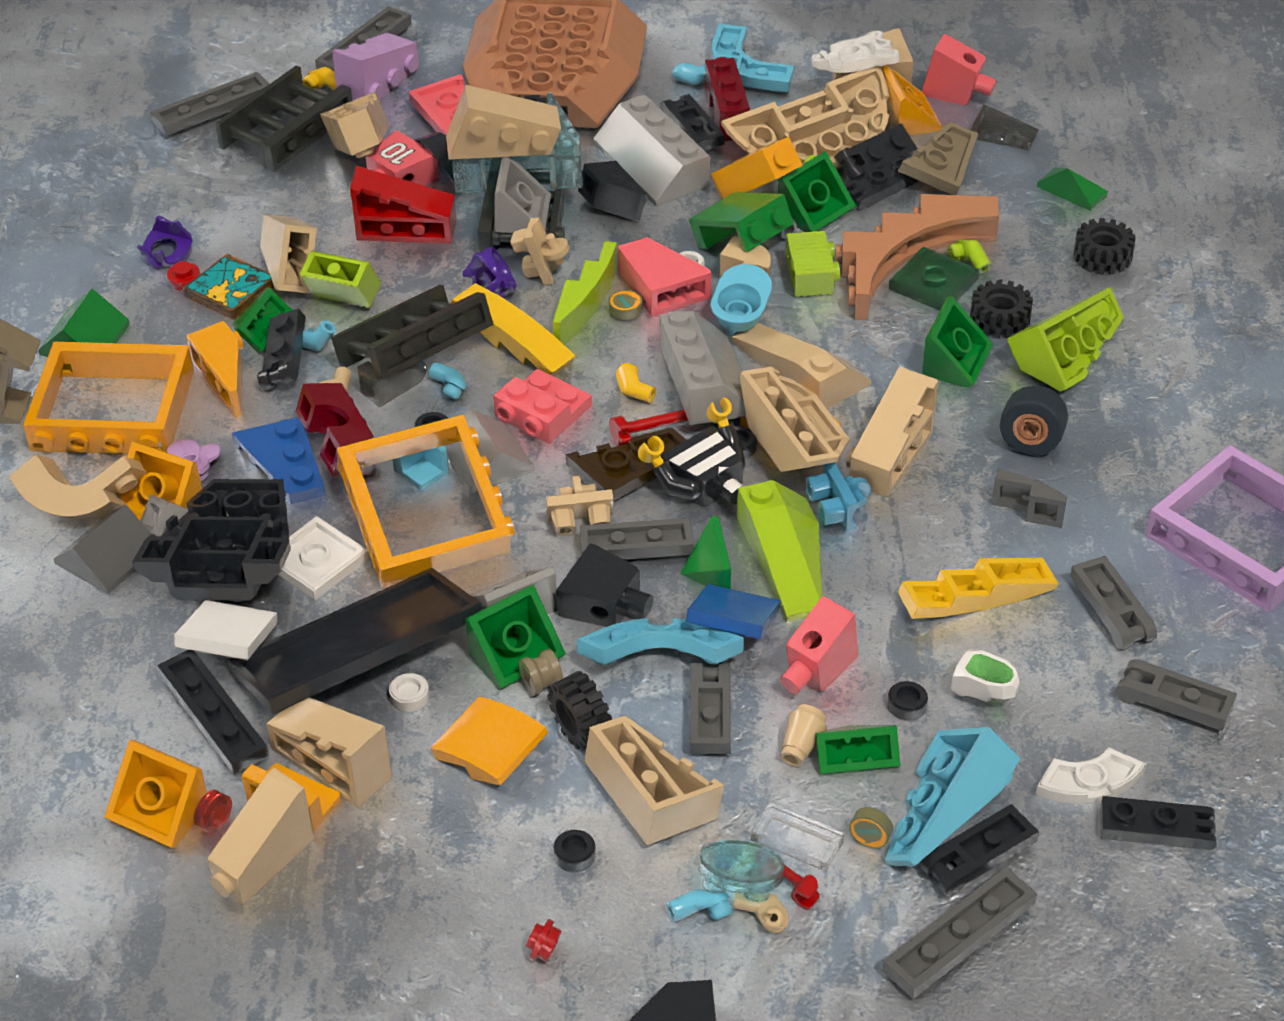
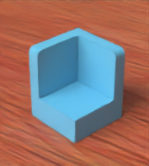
M440 446L393 459L394 471L418 489L425 490L449 474L447 449L445 446Z

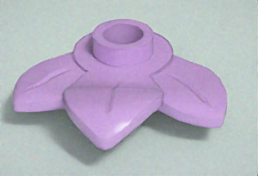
M183 439L169 445L167 453L197 462L200 480L203 481L209 474V463L220 456L221 450L216 443L200 447L194 440Z

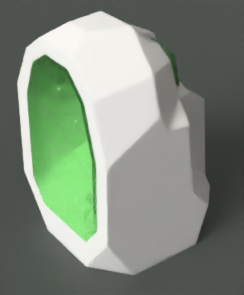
M969 649L957 664L952 676L951 690L959 696H969L984 702H992L994 700L1004 702L1015 697L1020 683L1016 668L1008 660L983 650Z

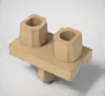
M540 217L530 219L528 227L514 231L511 238L514 252L529 251L530 255L524 256L522 260V270L525 277H540L543 285L553 284L552 273L559 265L565 262L564 256L570 248L567 240L555 238L553 233L547 235Z
M580 475L572 476V486L559 488V495L546 497L547 522H552L556 536H567L576 533L575 519L588 518L589 525L610 523V515H613L612 489L596 491L595 484L581 485Z

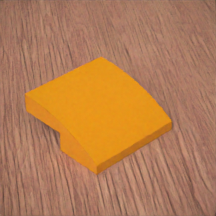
M479 696L434 743L431 750L436 760L464 766L471 779L501 786L548 734V731L544 725L523 712L503 703Z

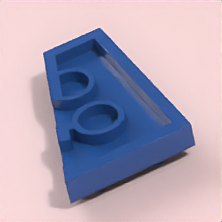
M298 417L232 432L233 443L239 450L243 449L249 455V460L255 467H260L268 475V479H283L286 500L290 504L326 496L325 486L305 428Z

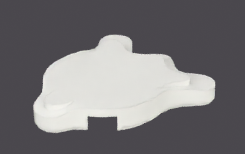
M872 31L859 38L831 44L830 53L827 54V51L822 50L820 53L812 56L811 62L812 66L819 70L835 73H852L874 66L895 64L900 61V54L898 50L892 48L890 40L884 39L882 31Z

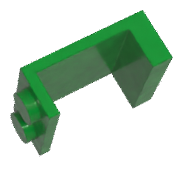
M734 192L688 219L698 249H708L737 231L743 252L750 251L794 224L785 195L776 193Z

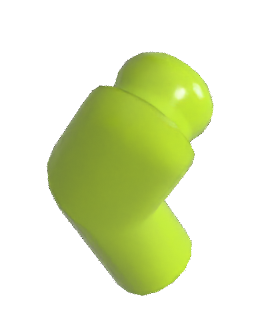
M961 239L948 246L947 251L950 259L953 261L959 259L971 261L978 274L985 273L992 268L988 256L978 241Z

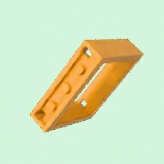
M53 342L23 423L30 451L128 454L131 442H137L167 452V448L174 441L194 373L189 345ZM63 377L168 380L155 422L49 419Z
M464 414L337 448L338 468L382 589L430 568L443 572L510 553L511 536L515 535L514 526L510 516L504 517L500 507L503 506V500L497 485H491L489 477H491L489 462L486 456L480 457L477 450L479 447L477 432L474 427H468ZM459 442L493 529L392 557L360 468Z

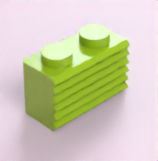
M825 231L786 234L785 256L794 295L797 298L801 295L804 298L807 295L812 297L814 294L817 297L820 294L825 296L827 293L831 296L834 293L835 282L840 281L839 263L833 262L835 260L833 241L828 242Z
M310 251L300 272V276L315 298L318 296L320 299L325 297L326 300H336L338 303L342 301L343 304L348 302L349 305L365 306L366 309L371 307L381 285V280H379L377 273H374L375 269H372L370 262L317 251Z

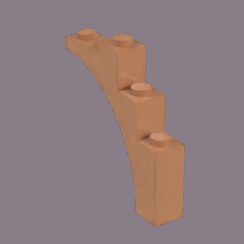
M920 194L919 207H913V213L882 212L881 226L875 225V232L843 231L842 244H836L835 262L841 264V277L848 278V285H854L849 286L848 306H854V320H868L870 303L877 288L889 274L905 262L924 253L949 246L961 239L976 240L978 242H996L999 223L998 196Z

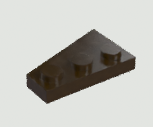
M670 427L631 437L628 444L612 448L609 443L596 446V452L581 456L578 451L565 454L566 465L577 475H580V478L587 484H595L596 491L612 489L613 501L657 477L652 470L654 465L652 463H645L638 457V449L643 443L648 446L647 441L652 436L659 437L664 443V451L660 454L662 455L686 441V439Z

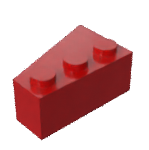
M356 166L350 193L356 239L358 241L452 244L457 221L454 194Z

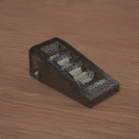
M987 105L982 106L971 128V131L978 133L977 140L1026 150L1030 149L1039 131L1037 128Z

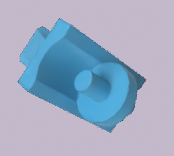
M835 462L824 464L822 474L810 476L806 479V493L811 501L828 498L827 500L819 501L818 506L819 516L823 524L828 525L841 522L845 531L856 529L857 524L853 519V514L858 507L862 508L867 504L866 499L871 493L868 481L861 477L853 478L852 476H847L844 478Z

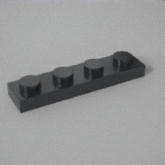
M186 650L157 665L159 676L233 774L270 756L267 744L195 651Z

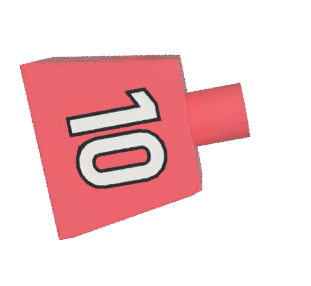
M398 130L374 147V152L366 155L367 169L424 186L439 179L438 160L432 152Z

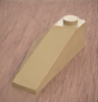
M757 323L754 328L748 331L739 332L732 336V342L763 368L772 366L780 371L781 376L792 379L818 396L826 408L871 385V379L850 362L824 349L760 323Z

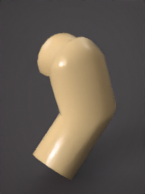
M737 887L733 904L734 909L754 912L763 927L769 932L779 933L787 927L789 915L775 894Z

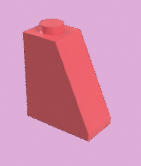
M648 237L618 246V272L631 290L641 296L642 305L651 317L711 299V271L708 268Z

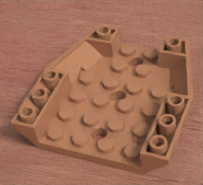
M495 0L476 17L463 63L467 84L516 97L521 95V98H524V95L540 94V97H547V104L557 107L567 106L568 127H579L581 129L599 128L638 79L647 24L620 0Z

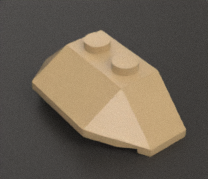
M772 366L740 372L739 379L748 427L781 472L838 462L848 445L849 437L815 393L796 381L781 376L780 371Z

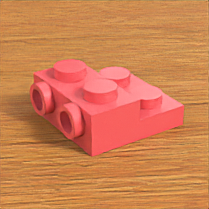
M536 369L524 381L514 377L493 395L495 417L548 444L554 441L592 406V395L539 369Z

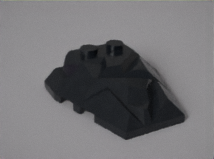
M213 479L186 503L188 512L178 520L177 516L172 515L165 521L168 529L161 536L151 534L144 540L132 561L135 571L151 582L165 583L170 594L176 599L250 601L257 594L261 584H268L281 572L291 550L283 479Z

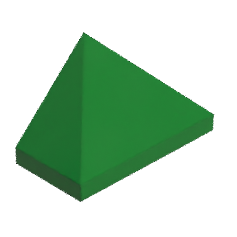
M1054 167L1037 182L1038 188L1089 211L1106 198L1108 194L1107 190L1068 168Z
M269 287L233 322V327L260 354L266 348L270 318L280 313L292 311V309Z
M714 516L710 518L680 574L705 587L707 584L731 589V566L719 516Z
M848 725L815 732L820 774L900 766L897 725Z

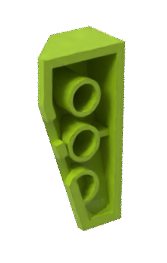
M1108 287L1007 338V341L1020 370L1059 391H1064L1085 379L1089 373L1087 368L1090 363L1098 359L1101 354L1099 349L1105 341L1111 339L1123 320L1124 315L1111 287Z
M774 480L739 487L737 520L775 599L781 600L780 609L786 622L806 618L822 598L819 522L805 497Z

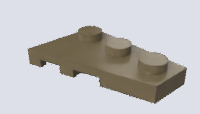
M950 121L932 136L930 142L925 146L919 147L910 159H905L898 172L931 185L939 191L957 195L978 133Z

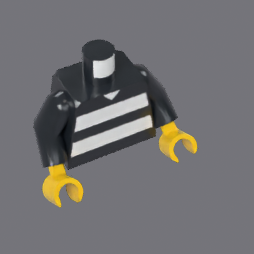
M725 397L719 402L723 413H719L715 409L713 402H711L706 411L708 419L713 423H718L719 429L712 425L662 455L660 454L664 451V443L657 436H652L647 441L648 446L643 443L639 447V459L654 465L652 470L669 495L691 500L701 507H707L722 497L732 505L737 504L738 488L744 487L742 485L743 469L746 462L733 423L729 424L727 419L732 410V405Z

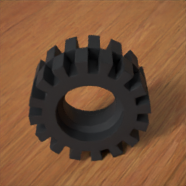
M1099 218V222L1091 219L1088 224L1084 222L1081 224V228L1077 229L1073 253L1074 260L1076 262L1079 261L1081 268L1088 266L1087 271L1093 273L1094 269L1099 270L1098 274L1104 275V271H1108L1109 275H1113L1116 269L1121 273L1125 270V267L1129 268L1131 265L1136 236L1131 228L1126 229V224L1123 222L1117 225L1114 219H1111L1110 223L1105 222V218Z
M990 280L986 282L985 286L980 284L977 286V290H974L970 317L981 330L984 329L983 332L986 336L994 333V338L1000 339V335L1005 334L1007 339L1012 336V333L1016 334L1030 325L1033 297H1030L1031 293L1029 290L1023 291L1024 286L1021 284L1014 287L1013 281L1008 280L1007 284H1003V280H997L996 284H993Z
M577 671L551 684L547 689L549 692L547 698L552 703L549 705L550 710L556 715L554 717L556 723L561 725L562 734L564 736L567 734L570 744H574L578 750L587 748L590 727L613 720L612 716L607 713L610 709L608 704L602 700V697H604L602 692L596 690V683L593 680L590 681L589 676L586 673L583 674L582 671Z

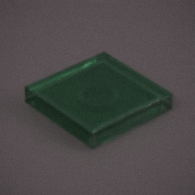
M922 247L889 280V290L940 311L947 297L952 295L958 301L979 279L980 270Z

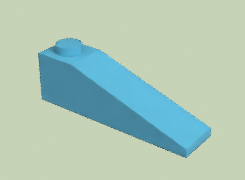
M990 727L938 730L918 764L916 773L921 777L917 790L912 789L908 792L906 802L911 806L909 813L897 823L884 861L889 866H916L1010 783L1013 778V771L1021 758Z

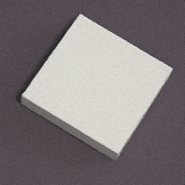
M316 516L289 536L291 550L278 575L312 599L317 600L369 560V553L366 548Z
M205 600L174 634V644L177 648L248 660L277 625V613Z

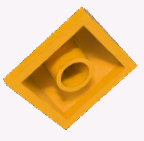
M889 65L883 66L882 72L890 93L887 101V114H889L888 121L892 128L902 123L910 136L937 132L942 129L943 126L924 93Z
M131 442L127 457L138 460L147 473L138 479V484L132 490L120 493L119 496L139 521L142 518L151 494L187 508L186 503L202 489L197 462L137 442Z
M134 739L129 740L104 818L166 846L176 847L196 823V816L208 801L201 768Z

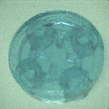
M740 840L718 841L705 846L700 852L698 864L699 873L703 877L702 887L704 890L711 893H724L726 891L744 894L748 900L763 902L769 899L770 891L782 883L785 868L784 860L775 851L760 844Z

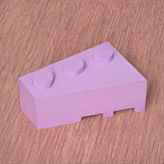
M390 33L366 39V42L361 45L356 43L350 44L349 48L345 50H332L336 87L341 84L350 87L352 101L375 91L379 100H381L419 68L416 42Z

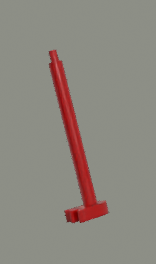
M684 409L627 422L621 415L610 418L609 428L615 445L620 446L630 442V434L685 422L688 421Z

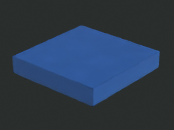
M707 584L688 608L686 622L761 639L778 615L781 600Z

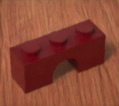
M718 57L705 60V93L709 107H714V123L725 134V141H733L722 127V120L750 111L735 58Z
M307 383L302 385L295 413L307 433L326 434L320 456L333 477L341 476L338 468L337 448L375 437L369 429L365 418L361 416L355 406L353 398L349 396L342 383ZM375 464L360 468L362 475H372Z

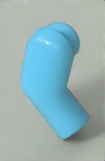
M680 63L672 71L673 78L678 82H684L689 85H699L705 81V64L696 66L689 63Z
M323 320L315 331L311 327L309 330H305L304 327L302 349L321 351L336 332L335 325L328 320Z
M438 362L432 364L429 370V377L446 384L442 390L445 396L453 400L459 399L461 392L465 391L467 387L463 375L458 370Z
M694 889L666 903L668 914L674 922H678L706 908L709 909L710 916L714 920H719L733 911V907L728 901L730 896L722 889Z

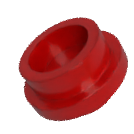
M186 261L174 264L167 271L168 282L172 284L174 289L179 291L190 290L186 286L200 276L199 267Z
M548 919L544 926L536 923L525 947L532 950L529 959L536 961L539 958L545 962L549 960L562 933V930L553 926L554 921Z

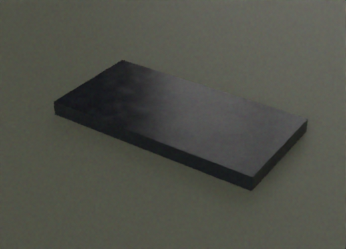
M430 568L261 644L248 660L230 658L227 662L231 673L274 714L466 625L465 618L483 609L481 602L438 571Z

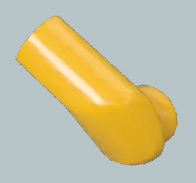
M328 67L312 70L303 78V85L312 89L329 86L334 90L337 88L335 72Z
M630 363L621 364L616 371L620 392L623 395L651 404L656 395V387L640 382L637 373L639 370L635 365Z

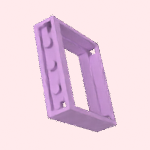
M1229 445L1151 509L1145 536L1270 613L1284 600V566L1275 573L1181 516V514L1225 478L1284 512V476Z

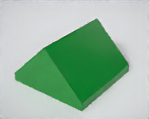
M826 151L778 179V194L785 195L791 217L795 220L797 228L803 232H815L856 207Z
M91 288L66 310L38 349L39 355L48 357L53 342L117 343L130 325L129 319Z
M952 295L946 298L925 338L922 374L943 382L969 388L974 385L993 343Z
M534 584L465 618L469 656L498 689H502L522 678L519 670L520 659L539 657L540 652L546 649H551L557 659L566 655Z

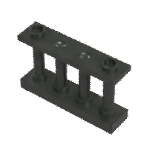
M296 65L215 122L219 148L225 150L237 140H241L261 149L265 169L275 172L328 133L320 114L351 102V88L341 84L328 95L303 85L301 67ZM301 96L315 102V104L306 109L291 101ZM280 110L296 118L287 124L271 116ZM261 125L275 133L268 138H264L251 132V130Z
M560 156L558 172H527L540 184L556 185L555 191H549L551 193L549 204H553V209L548 210L546 223H550V229L545 231L547 235L553 233L555 238L565 239V229L561 226L567 188H572L573 169H567V156ZM491 157L478 227L479 252L489 247L494 248L495 245H500V242H511L513 233L495 232V191L502 157Z
M439 284L331 336V340L340 367H349L368 357L371 359L376 378L384 380L494 324L485 293L476 292L451 304L448 302L444 285Z

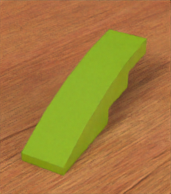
M604 241L599 261L585 260L579 281L566 279L553 320V335L564 345L585 326L598 310L610 290L618 269L617 242Z

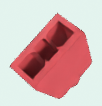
M944 34L934 49L922 92L926 97L968 105L975 91L990 97L997 80L982 74L986 61L984 55Z
M822 596L786 645L789 668L780 677V682L784 688L793 694H798L805 685L818 692L824 691L857 659L859 653L856 617L853 612Z

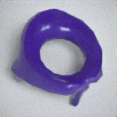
M157 216L152 230L147 235L143 245H138L137 249L141 252L142 258L153 268H162L186 261L192 252L193 239L191 233L178 220L170 221L164 217ZM175 241L177 243L176 250L167 257H165L164 251H156L154 255L152 254L153 246L157 243Z
M493 247L474 254L471 262L462 273L463 277L472 279L473 285L476 283L484 286L491 283L485 288L493 293L501 288L498 295L504 299L508 293H514L517 287L509 266Z

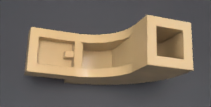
M36 454L8 477L18 492L30 504L41 511L68 519L89 521L101 519L125 505L119 494L132 490L138 484V479L147 472L138 460L122 456L90 482L73 486L64 477L53 459Z

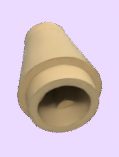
M800 704L796 710L790 712L780 758L788 765L794 767L802 766L804 760H806L816 745L815 732L827 730L825 724L827 718L820 709L811 705Z

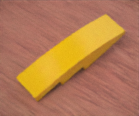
M476 283L451 300V304L476 292L485 293L494 325L480 331V333L496 349L503 344L522 364L529 360L539 370L556 376L571 365L576 357L552 333L528 314L501 296Z
M979 558L974 569L941 570L936 581H903L898 594L911 618L918 619L983 611L1019 602L1055 590L1059 583L1043 558Z

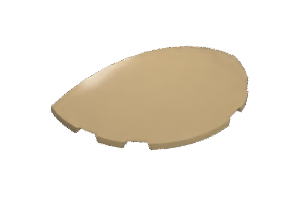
M874 66L827 82L825 89L781 106H777L775 102L722 120L721 125L733 141L748 153H752L789 136L802 164H804L808 156H817L826 151L836 170L844 167L842 165L839 166L834 159L838 152L884 132L889 119L887 101L890 93L882 70L879 66Z

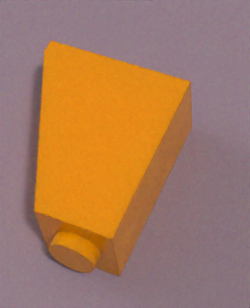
M788 136L711 173L710 176L721 199H724L734 192H749L803 165Z

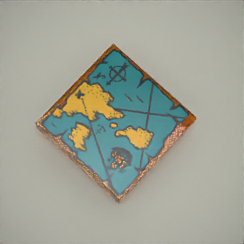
M226 254L184 286L183 291L186 298L235 320L267 288L273 289L274 284L270 273Z

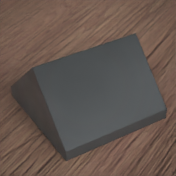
M125 504L103 517L53 560L59 567L109 594L135 572L132 561L144 540L151 534Z

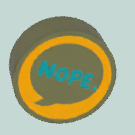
M620 290L613 293L609 298V313L616 319L632 320L642 312V298L634 291Z
M863 807L855 812L849 824V831L852 837L861 845L879 849L888 843L893 833V824L882 811L871 807Z

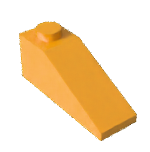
M221 321L186 335L193 364L235 418L242 416L243 363L240 351L244 350V344L237 331L232 332L227 324Z

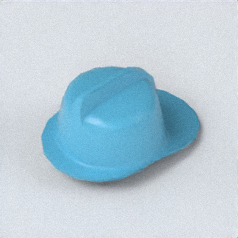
M750 264L733 266L723 273L711 299L710 307L720 325L729 331L730 336L735 335L736 332L748 331L759 322L771 294L772 281L770 276L762 268Z

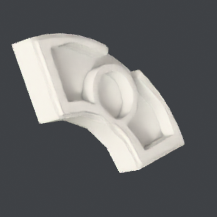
M1109 747L1099 757L1084 762H1067L1054 758L1037 785L1036 795L1056 802L1070 804L1101 802L1102 796L1116 797L1130 789L1143 775L1146 763Z

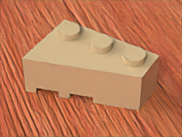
M465 85L446 135L448 158L469 159L551 155L561 131L558 107Z
M376 91L320 114L334 149L351 156L356 155L357 158L374 152L373 146L381 143L390 126Z

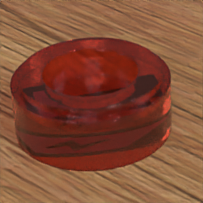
M216 789L207 792L195 809L193 816L194 825L209 834L220 830L231 814V798Z

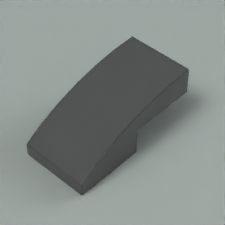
M997 469L991 505L1027 511L1026 522L1062 528L1067 496L1038 480L1014 472Z

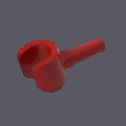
M778 860L773 868L795 887L791 891L793 901L803 909H811L820 898L819 892L816 891L818 889L817 879L812 875L802 877Z

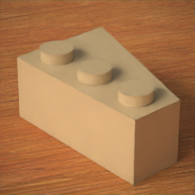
M900 366L898 367L858 444L848 454L846 466L850 468L849 476L865 478L871 487V492L888 498L933 433L938 388L937 379Z
M307 698L283 709L266 723L273 751L323 785L338 791L342 798L358 809L392 779L385 726L312 698Z
M624 715L590 727L584 762L646 845L717 820L725 785L715 778L712 781L705 779L693 770L694 763L685 757L679 760L663 749L664 742Z

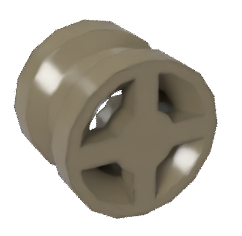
M551 649L541 651L539 657L533 659L525 657L519 660L522 680L532 696L541 694L543 688L563 679L560 664Z

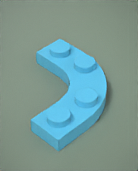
M727 24L718 25L712 41V59L734 57L744 89L757 88L772 92H789L794 76L793 65L767 63L750 58L743 52L747 38V27Z
M648 618L613 624L578 638L577 653L592 659L596 664L610 665L621 657L631 653L642 652L644 649L670 648L684 653H691L703 658L705 662L710 664L725 663L727 659L743 652L744 638L733 633L686 622V619L672 618V623L669 625H651L648 623Z

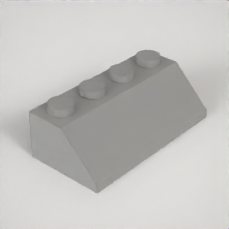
M646 95L636 96L631 100L619 103L593 138L595 146L610 161H617L647 193L646 197L655 206L710 186V156Z
M678 310L671 314L659 315L661 351L690 425L712 422L706 414L711 402L714 403L715 409L719 413H723L719 403L723 397L727 398L732 405V410L727 419L746 417L739 379L742 369L727 334L693 310Z

